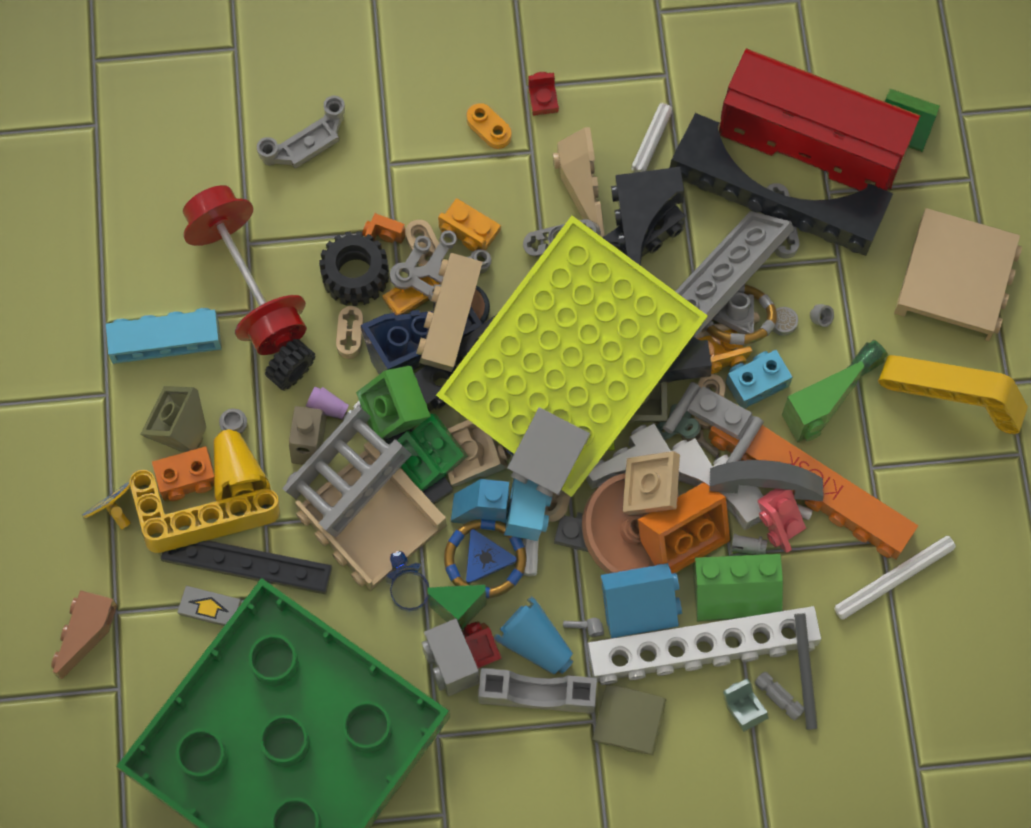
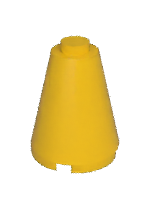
M231 429L221 431L214 439L215 500L219 501L261 489L271 490L269 480L241 434Z

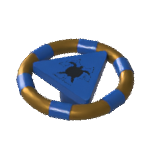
M476 519L467 522L455 530L448 540L444 553L445 570L455 586H467L516 563L515 568L505 582L492 588L486 587V599L501 596L517 585L525 571L527 555L522 539L505 535L509 538L516 552L515 557L476 531L478 529L496 530L504 534L506 523L486 519ZM470 533L466 581H464L455 565L454 556L458 545Z

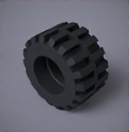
M351 231L345 232V237L335 236V242L329 241L326 244L327 250H322V260H319L325 290L327 293H331V297L335 301L340 298L341 304L344 305L352 302V306H358V302L362 301L364 305L369 304L371 297L374 300L379 297L378 291L384 292L386 289L385 283L389 281V267L385 249H382V244L378 240L374 242L373 236L368 234L366 237H363V232L357 231L356 235H351ZM351 260H361L370 266L364 275L356 278L346 277L339 272L341 267Z

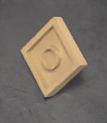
M670 451L627 458L623 502L624 513L635 515L676 509L680 454Z

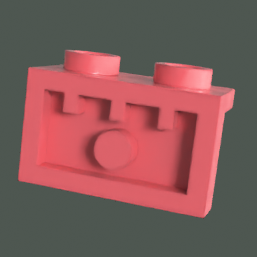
M775 488L757 500L761 510L759 517L764 525L768 527L769 533H767V537L775 548L779 546L788 553L792 550L788 540L805 530L806 526L792 490Z

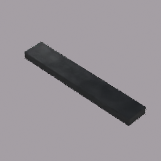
M208 540L165 551L161 555L162 562L256 581L262 578L271 584L325 595L332 572V565Z

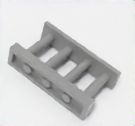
M359 406L345 415L343 422L297 472L290 475L287 483L282 488L295 499L302 494L323 514V519L318 524L334 537L341 533L412 455L398 441L394 440L391 444H387L366 424L371 416ZM357 432L381 452L379 458L372 465L367 464L347 445ZM338 453L362 473L358 481L352 486L346 483L328 466ZM320 473L342 493V498L333 507L325 502L309 486Z

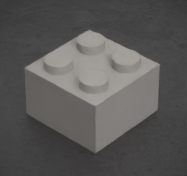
M457 619L424 632L425 641L421 642L423 652L428 664L434 663L435 668H433L434 678L440 691L445 689L447 696H451L480 683L479 670Z

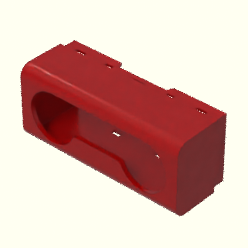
M746 48L727 89L721 112L719 134L721 137L767 155L773 156L778 152L827 171L828 179L858 191L867 188L866 179L876 183L875 186L888 190V188H892L920 115ZM735 128L745 131L744 135L735 132ZM768 141L775 143V146L768 145ZM799 153H801V154H803V155H806V156H808V157H811V159H810V158H807V157H805V156H802V155H800ZM834 168H839L842 170V172H836L834 171Z

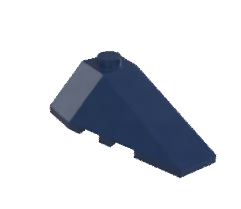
M472 307L469 310L462 339L483 325ZM420 310L410 311V314L395 315L394 313L384 314L361 325L360 328L371 362L378 374L385 370L411 366L412 370L423 365L419 363L421 355L416 353L420 339H426L428 329L424 328L428 311L420 312Z

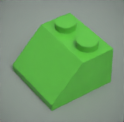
M411 366L385 370L356 392L362 409L371 416L367 421L369 427L383 440L415 428L431 417Z

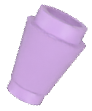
M314 387L306 404L308 408L321 409L327 416L342 420L349 404L344 403V401L324 387L321 389Z

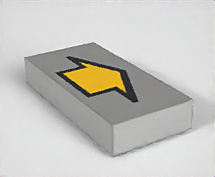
M186 586L178 614L225 626L241 605V600Z

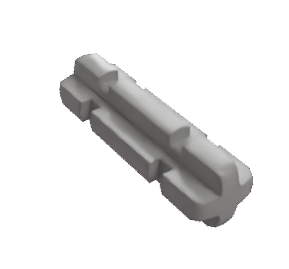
M763 672L758 676L755 685L762 691L765 690L766 695L782 710L785 709L787 711L786 714L792 720H796L802 715L804 707L798 701L794 702L793 697L778 682L774 683L773 678L767 672Z

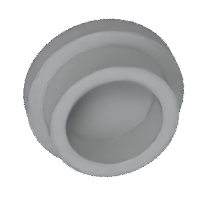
M228 409L221 415L219 425L222 431L231 429L241 434L247 427V418L239 409Z

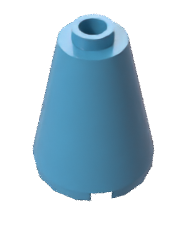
M531 596L527 600L531 605H525L524 607L521 605L501 627L500 630L504 634L502 636L496 634L493 639L548 672L556 674L559 671L563 674L573 663L570 659L573 653L540 604Z

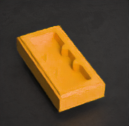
M430 277L419 278L430 286L440 285V283ZM395 287L382 295L384 302L395 315L408 314L429 300L428 296L412 287L408 289H398Z

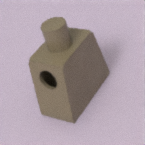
M298 406L294 408L289 437L292 464L304 465L323 444L327 416L323 410ZM300 447L307 448L310 451H300Z

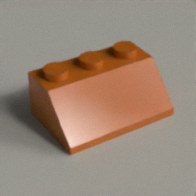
M705 482L677 497L676 509L650 512L638 519L640 540L654 565L668 563L672 574L692 564L695 558L704 557L730 542L726 496L720 492L709 491V485Z

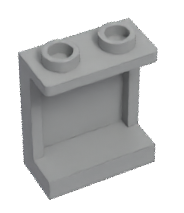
M539 407L508 466V469L513 471L511 477L524 484L527 483L528 479L537 483L536 490L549 497H552L553 493L560 495L576 460L591 434Z

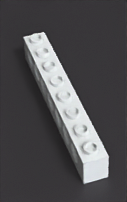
M812 606L589 642L588 655L592 677L597 678V682L600 681L601 685L616 683L617 678L628 677L629 680H638L645 678V674L657 672L658 676L674 673V669L684 667L686 671L701 669L703 664L713 663L714 666H724L730 664V660L740 658L742 662H749L759 659L758 655L770 654V657H780L786 655L789 650L798 649L796 637L787 639L781 633L783 628H791L796 634L794 614L797 613L806 614L809 651H813L815 646H818L821 641L815 608ZM757 632L764 633L767 636L768 642L764 644L757 643L753 638V634ZM727 637H735L738 639L740 646L730 648L726 645L725 639ZM701 641L708 642L712 650L708 653H703L698 650L696 644ZM672 646H679L683 650L684 655L673 657L668 649ZM649 650L655 654L656 659L652 662H645L640 657V653ZM616 655H622L627 659L628 663L625 666L618 667L613 664L612 658Z

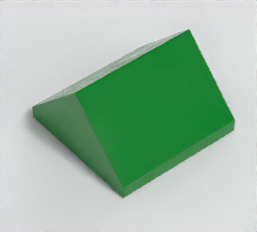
M890 88L885 102L920 115L909 148L923 152L940 106Z
M486 586L428 587L430 608L446 622L457 619L462 631L486 605Z

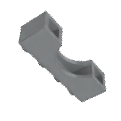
M481 668L478 699L479 704L594 714L597 678L579 676L534 678L519 675L510 670Z

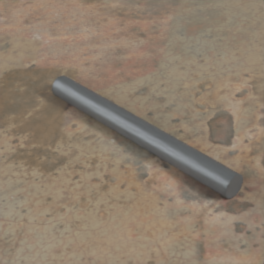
M797 613L794 614L805 723L806 729L811 730L817 729L818 726L806 614Z

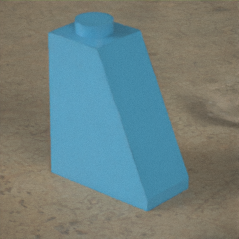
M480 479L455 493L451 522L465 524L476 519H486L506 523L509 507V482Z

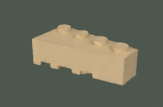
M450 253L448 260H442L438 274L443 276L441 285H435L431 299L432 302H436L433 313L428 311L424 328L428 329L426 339H420L416 353L421 355L419 363L452 372L482 267V261Z

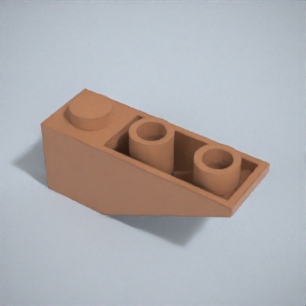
M80 590L78 598L72 600L70 606V614L72 616L69 625L65 624L61 633V641L63 643L60 651L55 652L51 667L54 668L53 673L58 678L63 679L109 633L117 609V604L112 598Z

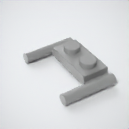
M691 382L663 426V429L672 434L685 412L688 411L699 419L739 439L738 444L726 462L730 463L742 459L764 422L759 417L752 416V413L705 387L700 388L698 384Z

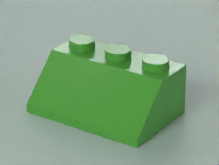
M781 554L695 558L693 578L697 621L731 620L782 611L783 576Z

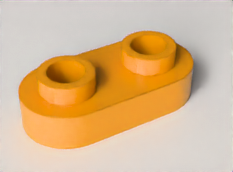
M478 103L468 109V126L490 147L502 149L510 143V126L489 106ZM477 113L484 114V116L481 118L476 117L475 115ZM496 130H500L503 133L500 135H496L493 132Z

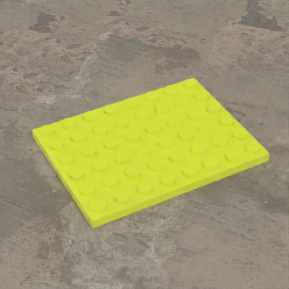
M571 216L436 396L513 454H515L539 407L590 433L591 435L586 445H584L562 488V491L573 497L708 315L574 216Z

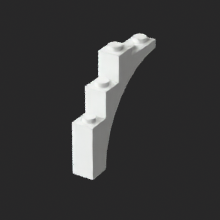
M655 424L648 427L642 425L631 433L632 436H630V449L624 447L613 454L614 458L606 462L600 460L586 478L591 489L599 487L616 475L626 473L627 458L671 451ZM696 439L689 442L683 440L672 448V451L680 454L678 481L694 487L703 482L709 485L710 468L725 464L729 458L728 455H723L713 462L714 466H712ZM739 485L738 494L720 492L726 496L727 510L733 514L744 530L761 522L759 517L761 510L757 500L762 498L763 495L758 487Z

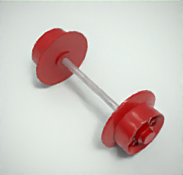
M226 185L205 189L192 197L183 208V215L188 222L183 237L187 244L193 246H202L221 239L224 240L259 307L251 311L239 322L235 329V335L241 341H251L259 355L278 353L282 346H286L287 342H292L293 339L300 340L306 333L307 327L300 316L306 302L299 295H287L269 302L265 301L230 236L250 219L254 210L252 203L247 199H237L232 189Z

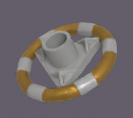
M744 284L713 318V320L741 334L722 331L715 326L712 320L704 329L711 336L725 343L737 345L755 343L767 337L775 328L777 321L776 307L764 292ZM754 298L759 301L767 312V320L755 332Z

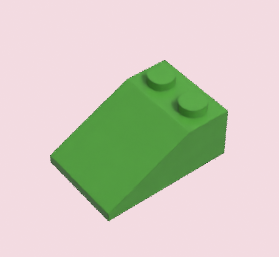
M862 361L787 397L782 416L797 443L804 439L808 442L821 435L823 428L856 386L864 368Z

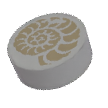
M777 308V321L773 331L782 336L790 335L797 327L798 316L791 308Z

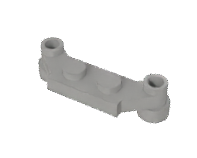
M339 96L328 97L323 104L324 117L281 144H277L276 140L271 137L259 140L257 152L263 163L269 166L274 164L293 165L296 169L339 142L337 134L345 114L343 99Z

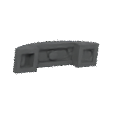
M744 460L710 468L709 491L738 494L739 485L794 490V499L823 501V478L798 466L776 461Z

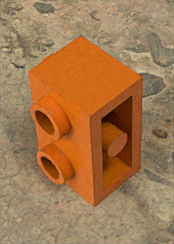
M206 446L152 461L159 492L163 500L177 501L184 498L185 494L192 492L205 493L214 486V469Z

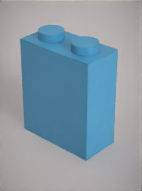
M668 563L600 575L606 623L611 638L679 626L677 615L682 614L679 597L675 598V591L679 590V581L677 574L671 573Z

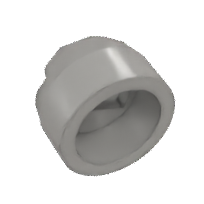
M817 304L810 311V319L816 325L827 327L833 321L834 311L831 306Z

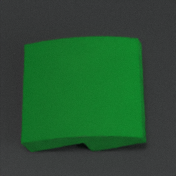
M432 413L430 414L431 417L422 422L412 432L407 431L397 440L412 454L401 468L422 492L446 476L468 457L467 453L438 416Z

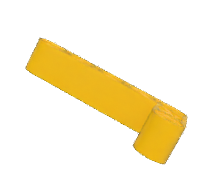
M889 355L886 358L878 380L882 387L892 391L985 407L995 426L1009 434H1018L1020 432L1028 409L1015 381L1011 377L997 372Z
M138 470L130 477V487L145 545L148 550L154 553H161L275 522L280 516L278 496L270 489H261L164 514L153 474L147 470ZM143 485L149 486L146 489H138ZM265 504L272 505L268 509L261 508ZM149 509H155L152 513H144ZM236 512H245L241 516L234 515ZM209 519H217L214 523L206 522ZM182 526H190L187 530H178ZM155 533H161V534H162L161 536H159V537H157V538L151 537V536H152L153 534H155Z

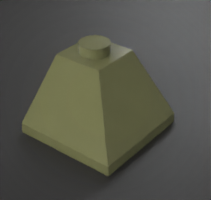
M164 386L141 435L178 451L187 452L197 449L202 443L203 434L206 430L198 390L194 387Z

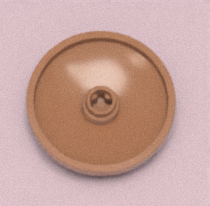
M626 473L616 475L601 484L589 497L582 517V532L587 550L595 563L607 574L655 566L641 543L638 519L648 513L628 515L623 512Z

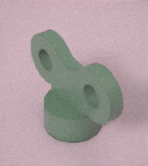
M677 404L671 406L669 417ZM688 411L685 412L672 434L662 432L666 422H659L656 425L664 440L676 434H681L683 437L690 439L697 436L700 432L699 422L691 418L692 414ZM690 426H693L690 431H687Z

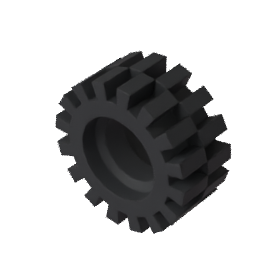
M293 339L292 342H287L285 347L282 346L279 353L276 352L275 358L269 361V366L265 369V375L281 390H288L292 385L297 384L298 379L301 380L304 377L302 376L304 373L309 371L308 367L313 365V360L316 357L315 353L301 340Z

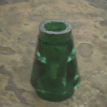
M873 339L870 343L866 342L848 367L862 361L864 368L860 377L864 376L883 364L888 353L880 343Z

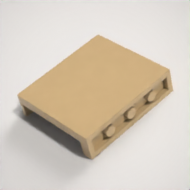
M925 208L894 314L905 317L906 312L911 311L986 333L985 341H989L993 333H999L1003 318L998 316L1000 309H1005L1008 302L1009 294L1005 293L1007 285L1011 286L1016 270L1011 268L1013 261H1018L1022 246L1018 245L1020 235Z
M368 441L364 444L365 451L359 456L367 464L372 465L379 458L381 452ZM349 463L337 474L352 486L358 481L362 473ZM400 468L337 537L331 535L318 524L323 519V514L307 499L303 503L299 500L295 502L298 510L296 516L306 527L310 524L317 531L314 535L324 547L329 544L335 551L332 555L342 567L347 564L353 571L351 576L360 587L366 585L370 591L447 526L446 517ZM329 481L316 491L331 507L335 506L342 498V493Z

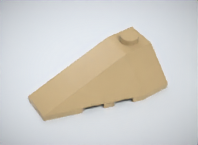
M585 127L557 143V153H553L554 169L560 170L561 180L582 218L597 223L601 231L600 236L603 238L605 234L600 201H597L598 180L596 176L593 177L595 173V156L590 127Z

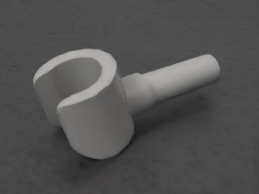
M590 618L582 622L563 621V628H587L589 637H597L604 634L603 624L598 618Z

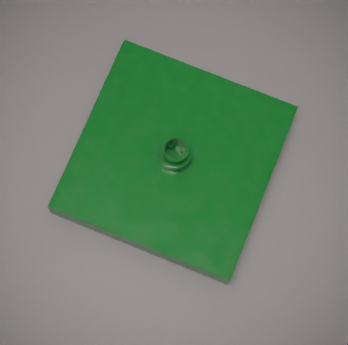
M261 578L116 767L197 828H370L450 719V713L445 707Z

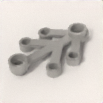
M444 231L440 236L439 245L428 263L420 267L415 266L421 255L429 251L431 241L426 236L417 237L413 245L414 249L406 262L397 263L392 267L389 275L391 283L398 289L412 287L428 296L431 301L435 285L430 286L419 278L430 277L441 284L443 276L438 275L441 261L447 251L454 247L457 240L455 233ZM449 237L452 239V242L447 243L443 238ZM423 242L427 247L421 248L418 246V243ZM478 249L472 252L468 258L477 260V256L483 257L485 262L482 263L480 273H484L491 264V256L487 251ZM405 272L408 274V277L403 278L399 273Z

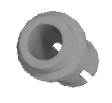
M734 534L731 552L764 555L768 540H762L761 536L757 539Z

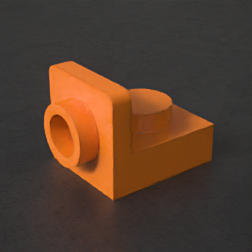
M374 213L372 220L365 223L363 236L366 237L369 234L373 236L375 241L376 236L379 235L386 242L393 243L395 241L402 244L406 236L405 224Z

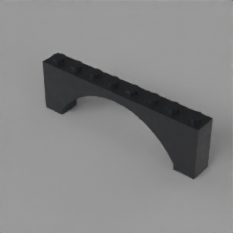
M698 113L694 114L671 159L669 167H680L682 181L697 186L703 191L721 196L727 201L748 207L754 212L790 221L794 227L802 232L811 233L829 243L845 247L853 253L867 256L892 199V192L868 183L867 188L854 194L828 200L798 199L776 193L751 179L733 161L721 140L718 131L720 122Z
M680 167L615 175L616 185L611 186L613 202L618 201L619 206L618 210H614L616 226L622 227V234H618L620 250H625L626 256L640 266L644 247L657 223L676 204L684 203V188ZM692 337L658 383L711 376L712 364L708 340L700 341Z

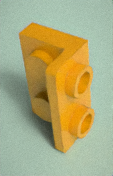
M457 198L445 214L441 213L438 216L440 230L442 232H454L463 245L471 251L478 249L486 251L501 230L500 224Z
M733 329L725 331L727 333H737ZM711 335L698 338L700 341L708 340L712 364L711 374L721 371L723 367H734L740 363L745 364L747 362L746 359L753 352L751 346L744 348L743 345L725 343Z

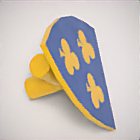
M125 483L82 514V516L87 518L106 508L121 530L126 528L131 523L115 501L129 489L130 483Z

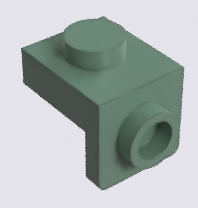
M748 679L734 683L723 691L727 709L743 732L769 719L767 711L754 694L751 682Z

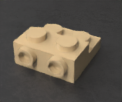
M467 420L448 428L449 432L468 455L464 461L448 473L452 486H459L479 476L486 478L508 468L506 461L510 459L508 449L471 421Z

